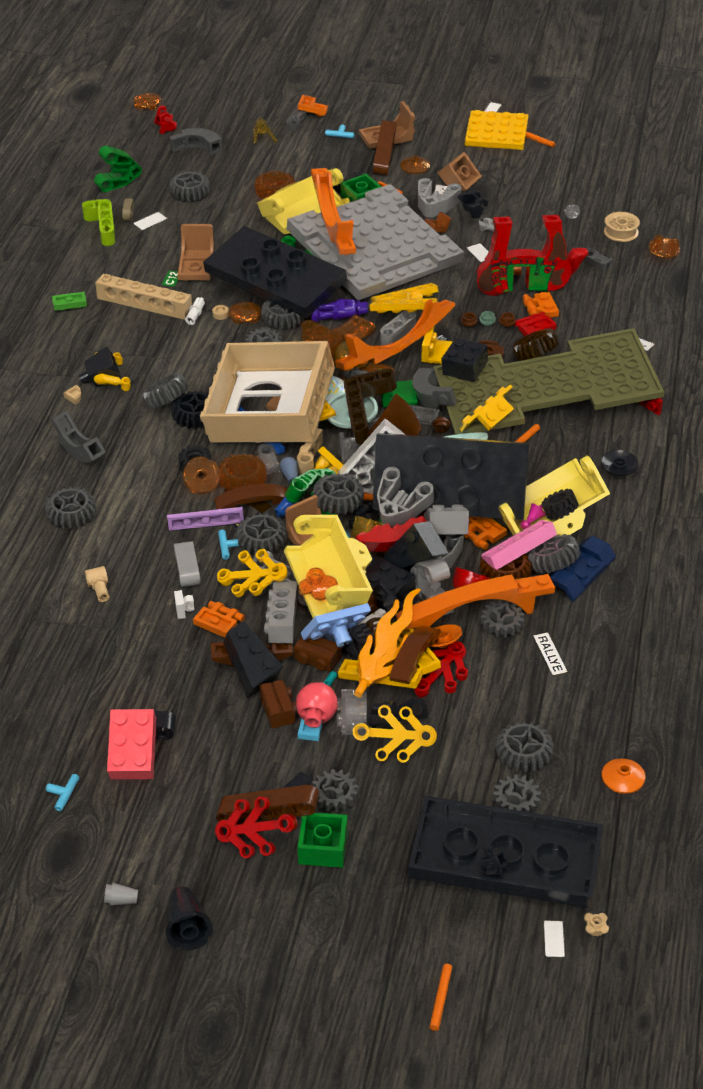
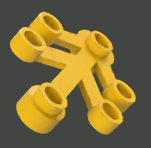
M260 549L256 552V558L260 562H264L268 569H261L251 559L252 557L249 552L244 550L239 553L238 559L251 570L231 572L229 569H221L217 573V579L223 586L231 585L235 579H247L242 584H235L231 589L235 597H241L249 588V591L254 596H258L271 582L283 581L287 577V567L283 563L275 564L269 558L267 551ZM261 577H265L260 583L256 582Z
M387 705L380 706L378 714L380 717L385 718L394 729L369 728L365 723H359L353 728L354 737L360 741L366 740L368 737L394 738L385 747L376 751L375 756L379 761H385L389 754L405 739H414L406 749H402L397 753V759L400 762H407L410 755L420 746H431L437 738L435 729L429 725H422L412 714V709L407 706L400 709V717L407 719L416 731L406 730L391 713V709ZM383 707L387 708L389 711L388 715L383 716L381 714V709ZM403 709H408L410 711V715L408 717H404L402 715ZM361 727L366 730L364 736L358 734V729ZM423 732L430 733L428 740L422 738ZM381 750L386 753V757L383 759L378 756V752ZM401 752L407 753L406 760L400 759L399 754Z

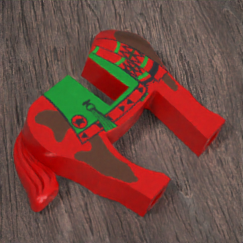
M542 215V221L547 231V240L542 251L534 249L507 250L513 223L510 217H493L494 233L491 239V247L484 258L485 261L477 269V285L483 293L490 296L510 292L513 289L514 267L526 266L525 284L528 290H558L567 284L570 276L576 272L588 255V250L586 248H572L567 255L566 242L562 234V221L559 215Z

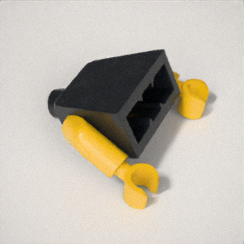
M105 347L84 362L87 371L79 374L83 384L92 380L97 387L104 384L115 386L119 384L122 390H130V379L128 377L120 379L121 374L118 365L123 364V358L120 353L112 354L109 348Z

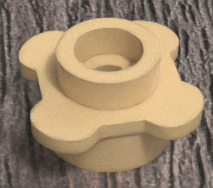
M604 913L586 914L584 920L587 922L586 932L593 936L606 934L609 931V927L606 925L607 915Z

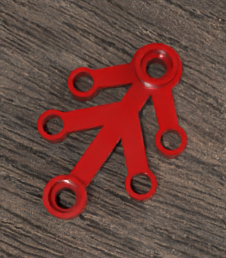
M455 641L449 644L446 649L432 651L437 658H445L440 660L441 668L432 671L426 678H421L417 688L413 689L418 697L427 696L430 692V686L442 673L445 679V692L454 693L456 691L457 683L453 680L450 664L453 661L457 668L456 679L464 681L468 678V670L465 668L462 659L466 655V648L461 642Z
M258 797L254 803L255 808L245 822L241 825H236L242 814L250 809L248 800L240 799L235 802V810L229 819L218 822L215 834L222 842H232L240 850V855L243 858H251L255 854L254 846L246 844L237 835L244 833L260 847L262 855L269 856L275 852V845L265 840L258 831L279 829L284 833L292 832L297 827L296 817L292 814H284L278 820L256 823L263 811L270 806V801L267 797ZM261 800L265 803L264 807L260 806ZM241 802L244 803L243 810L240 808ZM284 820L288 823L286 828L283 825ZM224 827L227 829L226 835L223 833ZM266 845L270 847V851L268 853L265 850ZM246 847L250 850L249 855L245 853Z

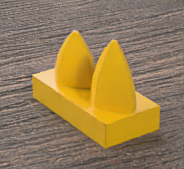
M324 446L318 450L320 457L316 461L314 469L328 468L337 474L343 467V464Z

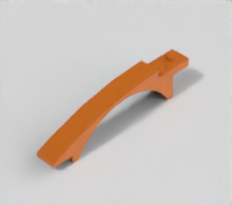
M326 168L311 169L317 200L331 242H335L340 255L356 254V246L352 240L354 222L353 220L341 221L334 199L331 171H327Z
M431 299L427 300L418 322L411 331L400 340L388 345L372 346L364 343L357 336L345 335L349 355L336 360V367L344 371H350L357 365H363L368 362L377 364L399 353L424 336L454 308L455 302L443 300L433 303Z
M511 574L475 582L412 605V621L404 630L420 626L430 627L437 619L456 607L484 599L506 600L520 606L527 614H532L535 597L554 593L555 586L549 574L514 579ZM402 611L396 613L395 617L397 620L400 618Z

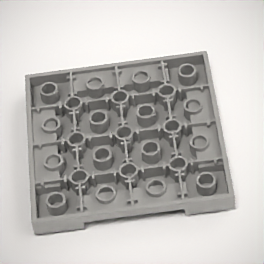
M391 184L365 192V198L336 207L341 221L353 220L354 222L352 240L356 246V254H339L335 242H331L322 213L317 214L312 210L287 219V230L310 253L346 270L347 281L342 285L357 300L463 262L464 251L447 235L440 236L408 206L409 200Z

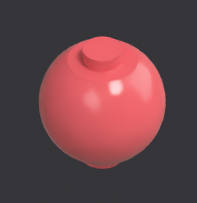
M322 682L307 684L297 695V712L309 727H319L321 721L322 724L329 721L337 711L338 700L334 690Z

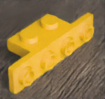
M511 384L506 388L504 386L496 392L497 396L489 397L485 401V406H478L473 411L474 415H467L461 421L463 425L460 427V431L465 430L477 419L490 430L510 414L514 408L504 397L512 389Z

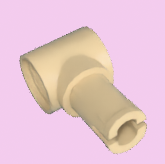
M101 566L85 570L88 587H92L95 590L99 602L109 600L106 588L108 577L105 567Z

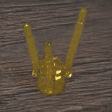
M259 118L255 122L256 128L254 129L253 142L256 143L257 133L268 132L277 143L278 141L269 127H267L266 121Z

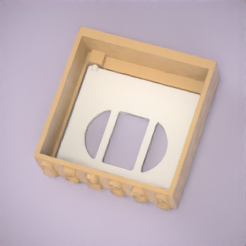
M328 341L227 343L225 350L222 351L218 370L214 374L213 384L209 388L208 398L205 399L204 409L200 414L201 422L205 426V434L208 435L210 442H313L335 369ZM264 383L275 384L282 389L247 391L255 385ZM281 396L276 411H238L242 397Z

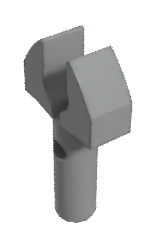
M483 218V222L479 220V229L481 231L490 230L494 233L493 219Z

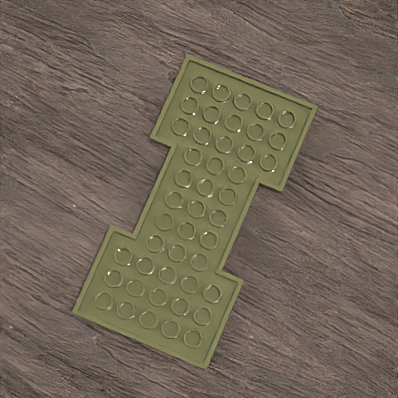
M635 328L569 340L568 348L570 352L504 364L501 353L488 356L487 364L475 382L443 375L442 365L433 366L438 379V386L453 387L457 399L454 406L445 405L455 435L489 431L477 419L461 432L460 427L463 425L461 421L467 415H474L473 411L478 406H485V401L489 397L497 396L496 392L503 386L506 388L510 384L512 389L504 398L514 410L490 430L525 424L523 412L589 399L594 410L661 398L664 397V390Z

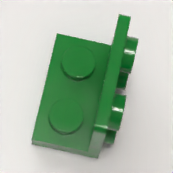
M412 380L397 381V388L394 391L380 394L383 407L389 405L395 394H398L409 405L418 404Z

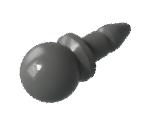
M354 367L350 371L343 370L342 373L344 378H349L369 372Z

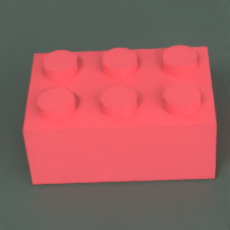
M118 709L110 711L107 764L110 780L154 779L156 735L154 709Z

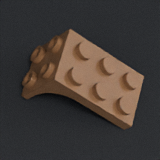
M401 101L400 112L394 120L397 122L394 144L413 140V134L415 133L413 126L415 115L411 112L409 106L404 101ZM381 125L359 129V135L369 149L377 148Z
M182 224V247L177 274L178 280H210L211 274L205 272L203 262L215 252L213 226L211 224Z
M317 495L291 505L285 510L287 538L295 546H301L313 536V534H298L293 526V522L301 515H322L317 505Z

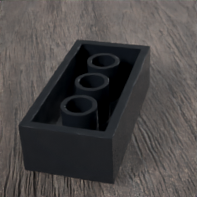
M370 553L372 560L365 569V575L371 588L383 582L396 598L402 602L411 591L415 590V575ZM377 600V607L388 612V610Z

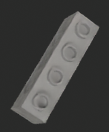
M273 582V589H269L264 628L265 635H268L269 643H293L298 599L297 582Z

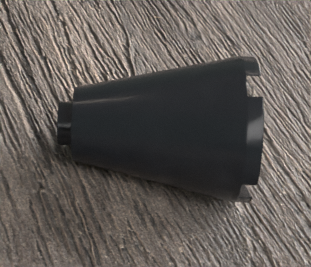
M185 886L177 887L171 892L166 924L167 941L174 948L178 946L186 951L197 949L208 942L209 935H212V922L192 890Z

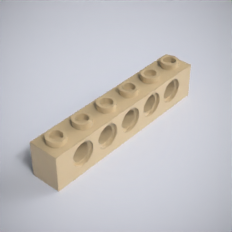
M102 274L95 282L97 299L185 320L192 305L191 294L119 278L109 274Z

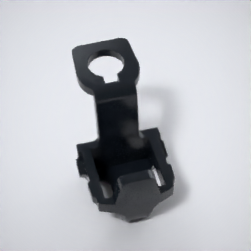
M413 698L397 707L395 701L374 703L369 707L367 715L368 725L372 728H376V725H385L386 727L378 728L394 729L385 718L379 716L377 709L373 710V708H379L382 705L389 706L391 713L400 722L404 720L400 717V709L405 706L411 708L413 704L417 703L422 706V713L416 715L412 712L417 720L426 719L428 717L426 699ZM383 707L384 713L382 715L386 716L388 715L389 711L387 708ZM403 709L402 715L408 717L410 715L409 710Z

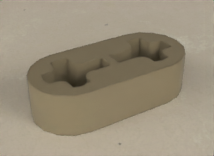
M125 198L122 211L123 221H132L134 199Z

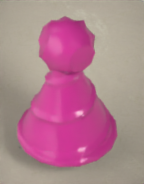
M531 504L527 520H523L520 525L523 530L530 527L531 522L546 516L542 510V505Z

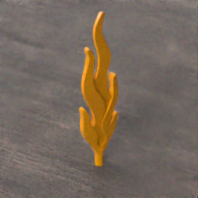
M420 588L411 591L406 596L402 614L395 623L391 625L390 621L399 609V601L397 599L394 601L393 608L379 620L375 630V648L372 655H370L372 635L367 637L366 643L358 655L359 685L354 692L356 697H362L367 687L385 679L391 674L393 664L388 667L385 666L395 661L400 648L408 635H405L399 647L396 648L400 633L412 621V600L421 591Z

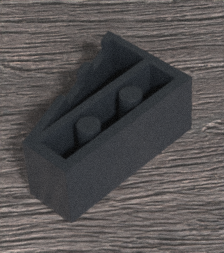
M427 521L413 524L382 558L404 570H408L416 563L448 554V551L431 522Z
M244 621L228 631L223 643L232 664L236 667L238 678L242 681L245 688L246 697L249 698L260 690L261 684L270 683L277 678L283 665Z

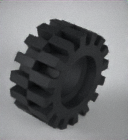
M192 445L193 447L191 448L187 446V449L183 448L182 452H179L180 471L182 470L183 474L186 473V476L192 474V477H195L197 474L200 477L201 473L207 474V471L209 472L210 468H212L210 450H207L205 446L202 448V445H198V447Z
M572 489L553 492L554 494L548 495V498L545 497L544 501L541 502L542 508L550 520H557L559 517L560 519L564 518L565 515H570L569 513H573L574 509H577L579 506Z
M365 624L348 628L349 635L353 641L348 645L345 642L344 645L347 646L345 649L349 651L348 655L352 657V660L358 661V655L369 635H372L370 655L374 652V634L370 633L371 629L367 628Z

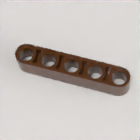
M382 120L373 164V174L388 176L397 122Z
M301 785L223 796L216 819L218 822L228 820L235 810V802L240 799H246L250 803V809L243 813L237 824H243L255 808L254 803L258 797H267L270 801V806L263 811L256 822L279 819L284 814H292L295 817L312 815L315 813L319 790L312 785ZM261 800L260 806L264 807L265 803ZM241 802V804H240V808H241L242 810L244 809V803H243V802Z

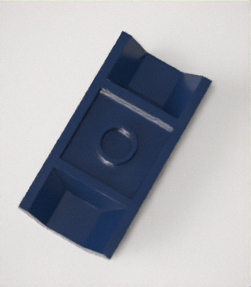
M590 536L579 544L580 555L575 560V563L556 571V573L551 572L549 574L553 584L565 590L569 599L573 602L616 559V555L609 543L597 537Z

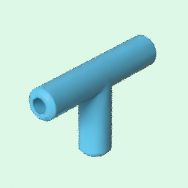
M340 125L338 131H325L326 136L354 138V133L344 132L345 125Z
M219 530L218 535L222 558L227 560L230 558L229 548L239 546L238 539L227 540L226 531Z
M77 774L71 775L65 787L47 784V792L60 795L54 806L57 811L63 810L80 778Z

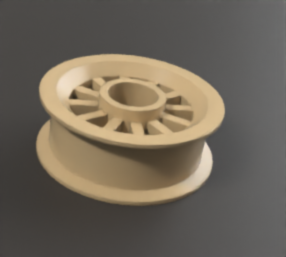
M614 212L605 218L607 226L604 228V234L614 241L626 242L638 236L637 227L640 221L635 215L628 212Z

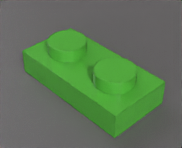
M85 292L52 296L54 311L87 306Z

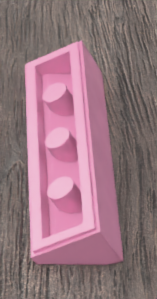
M540 520L486 551L481 556L490 566L497 570L556 536L557 533L553 522Z

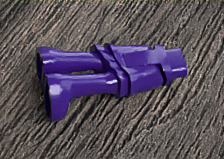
M341 298V300L337 299V301L332 303H322L311 314L312 323L333 318L334 321L336 319L358 317L360 314L368 313L367 302L357 300L356 303V300Z

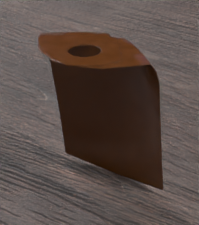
M395 394L387 408L370 429V434L373 433L384 419H387L405 435H418L422 428L410 405L398 394Z

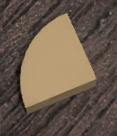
M75 385L64 392V398L75 405L78 404L82 398L80 387Z

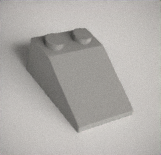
M433 505V508H427L423 517L426 521L431 522L437 534H468L469 511L463 505H452V508H444V505Z

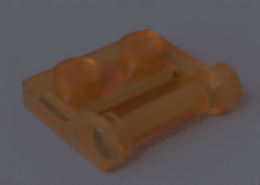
M353 315L350 317V320L338 328H333L331 335L335 339L340 338L346 341L345 335L351 334L362 340L375 331V324L358 315Z

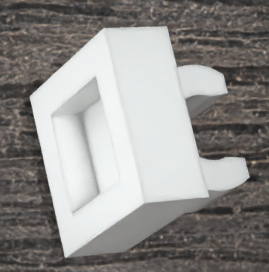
M182 590L174 591L178 619L186 618L185 611L195 610L193 595H187L183 598Z

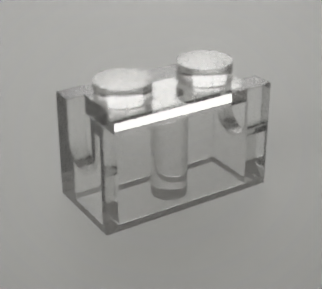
M341 689V698H337V710H341V714H337V726H341V735H353V728L357 724H367V689L360 698L354 695L356 689ZM361 727L358 729V734L365 735L366 730Z

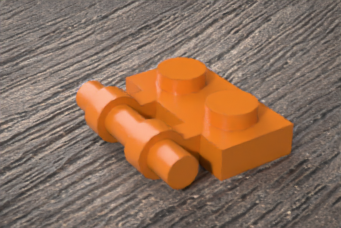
M550 292L534 294L533 298L528 294L523 295V303L527 307V312L530 316L543 311L549 317L559 316V310Z
M471 516L469 517L468 534H464V537L472 540L473 544L478 548L481 547L486 550L489 547L486 541L489 540L494 544L507 535V529L492 518Z
M210 601L208 608L203 607L193 618V624L225 638L228 631L238 625L237 620L240 622L244 621L245 615L235 608L225 607L223 603Z

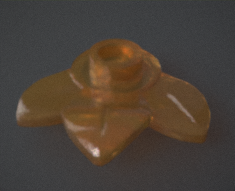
M314 567L308 571L306 579L299 583L300 595L311 594L314 599L323 601L326 599V590L338 585L333 576L325 575L322 569Z

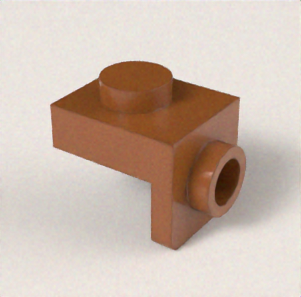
M439 212L436 220L425 219V222L436 232L445 233L451 221V218L443 212Z

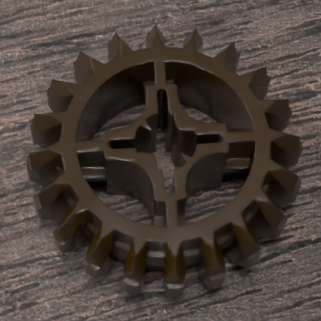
M548 328L536 331L516 341L512 347L513 353L519 361L537 358L556 348L559 344L558 337L553 329Z

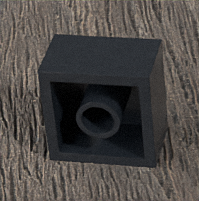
M455 338L441 358L443 375L475 382L488 362L487 345Z

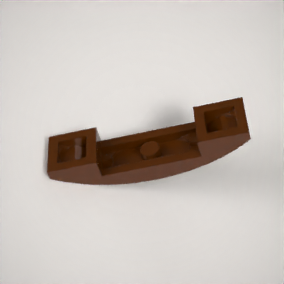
M251 484L237 487L214 498L216 510L236 508L235 505L271 500L272 505L280 504L285 497L287 487L276 484Z
M420 626L410 633L395 659L389 677L390 681L405 684L411 682L417 672V662L427 646L435 643L441 633L440 629Z
M223 642L210 643L212 661L235 666L232 664ZM271 643L265 645L278 661L293 655L292 643Z

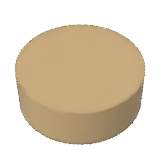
M218 305L212 310L215 319L223 320L229 316V308L227 306Z

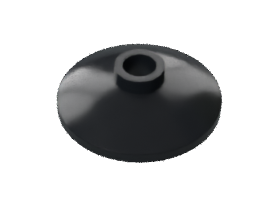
M623 450L610 451L602 457L601 461L602 467L608 473L618 476L632 474L638 468L637 458L630 452Z

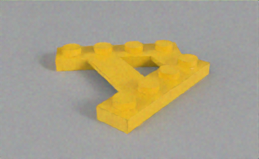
M428 283L371 297L370 311H377V313L387 311L398 313L402 310H407V312L423 311L427 300L431 299L433 303L437 302V298H423V296H432L433 293L438 292V286Z
M413 628L403 630L400 633L396 648L399 647L405 635H410L414 630ZM427 646L416 664L417 672L409 684L390 681V675L375 683L416 689L422 676L441 668V663ZM345 659L338 671L339 678L359 681L358 661Z

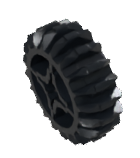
M196 390L194 392L188 391L186 394L183 393L173 400L171 413L176 424H180L181 427L186 426L187 429L191 427L194 429L200 427L202 429L204 424L201 422L200 414L204 409L205 399L208 398L209 392L203 393L202 390L200 392H196Z

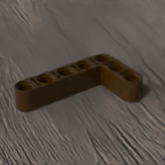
M392 369L377 370L349 377L344 381L351 428L357 444L362 445L371 435L364 398L392 392L397 388Z

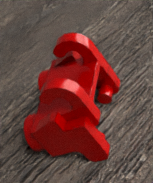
M165 106L158 107L154 120L155 124L161 125L160 134H164L165 131L176 130L177 122L173 121L172 114L166 112L167 108Z

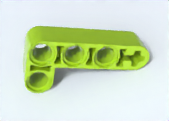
M101 199L83 202L84 220L99 221L101 243L105 246L113 245L115 243L111 201Z

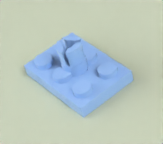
M368 603L315 616L301 632L303 640L310 638L316 640L325 634L334 636L337 647H343L345 642L348 645L353 641L349 635L348 628L354 627L365 620V616L371 609Z

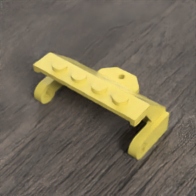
M339 169L327 170L332 173L333 186L343 182V175ZM312 176L277 190L275 194L257 202L262 217H266L283 234H290L287 230L288 218L312 210L317 214L321 213ZM333 189L336 207L350 203L349 198L341 199Z
M589 456L580 459V464L575 458L526 486L524 520H527L532 503L540 506L544 498H548V495L554 494L553 492H559L561 489L563 491L565 489H572L579 503L578 508L574 509L573 513L570 512V515H565L561 519L559 517L557 520H550L547 516H544L530 524L533 525L540 520L553 522L556 535H570L581 529L585 518L583 509L610 494ZM506 502L498 507L512 535L514 536L523 531L520 526L523 520H514V513Z
M301 515L297 517L293 522L296 532L298 534H313V536L301 546H286L284 553L312 617L366 604L373 591L365 575V569L372 560L366 545L354 538L347 537L338 515Z

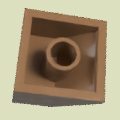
M465 152L451 160L437 172L446 185L459 184L462 191H466L482 177Z

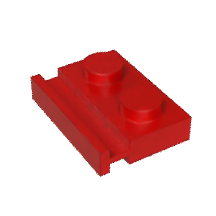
M544 311L515 321V327H518L524 336L548 328L556 330L557 326L548 315H545Z

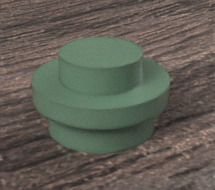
M484 311L479 317V321L485 326H490L496 322V317L493 312Z

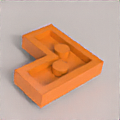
M302 95L298 104V110L306 111V113H315L317 116H325L328 106L315 103L316 98Z

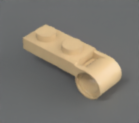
M317 428L313 442H306L300 447L299 454L297 455L298 474L302 475L314 469L313 457L323 444L322 429Z

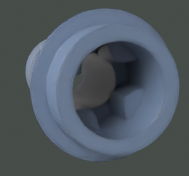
M292 457L282 459L280 469L290 484L294 478L298 477L297 461Z

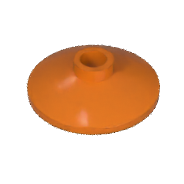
M453 624L435 627L440 629L441 633L435 643L428 646L446 648L461 637V627Z
M619 758L609 761L603 767L602 780L612 791L629 794L642 788L645 782V772L638 763L629 759Z

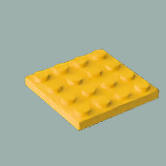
M471 111L465 146L523 150L528 114Z

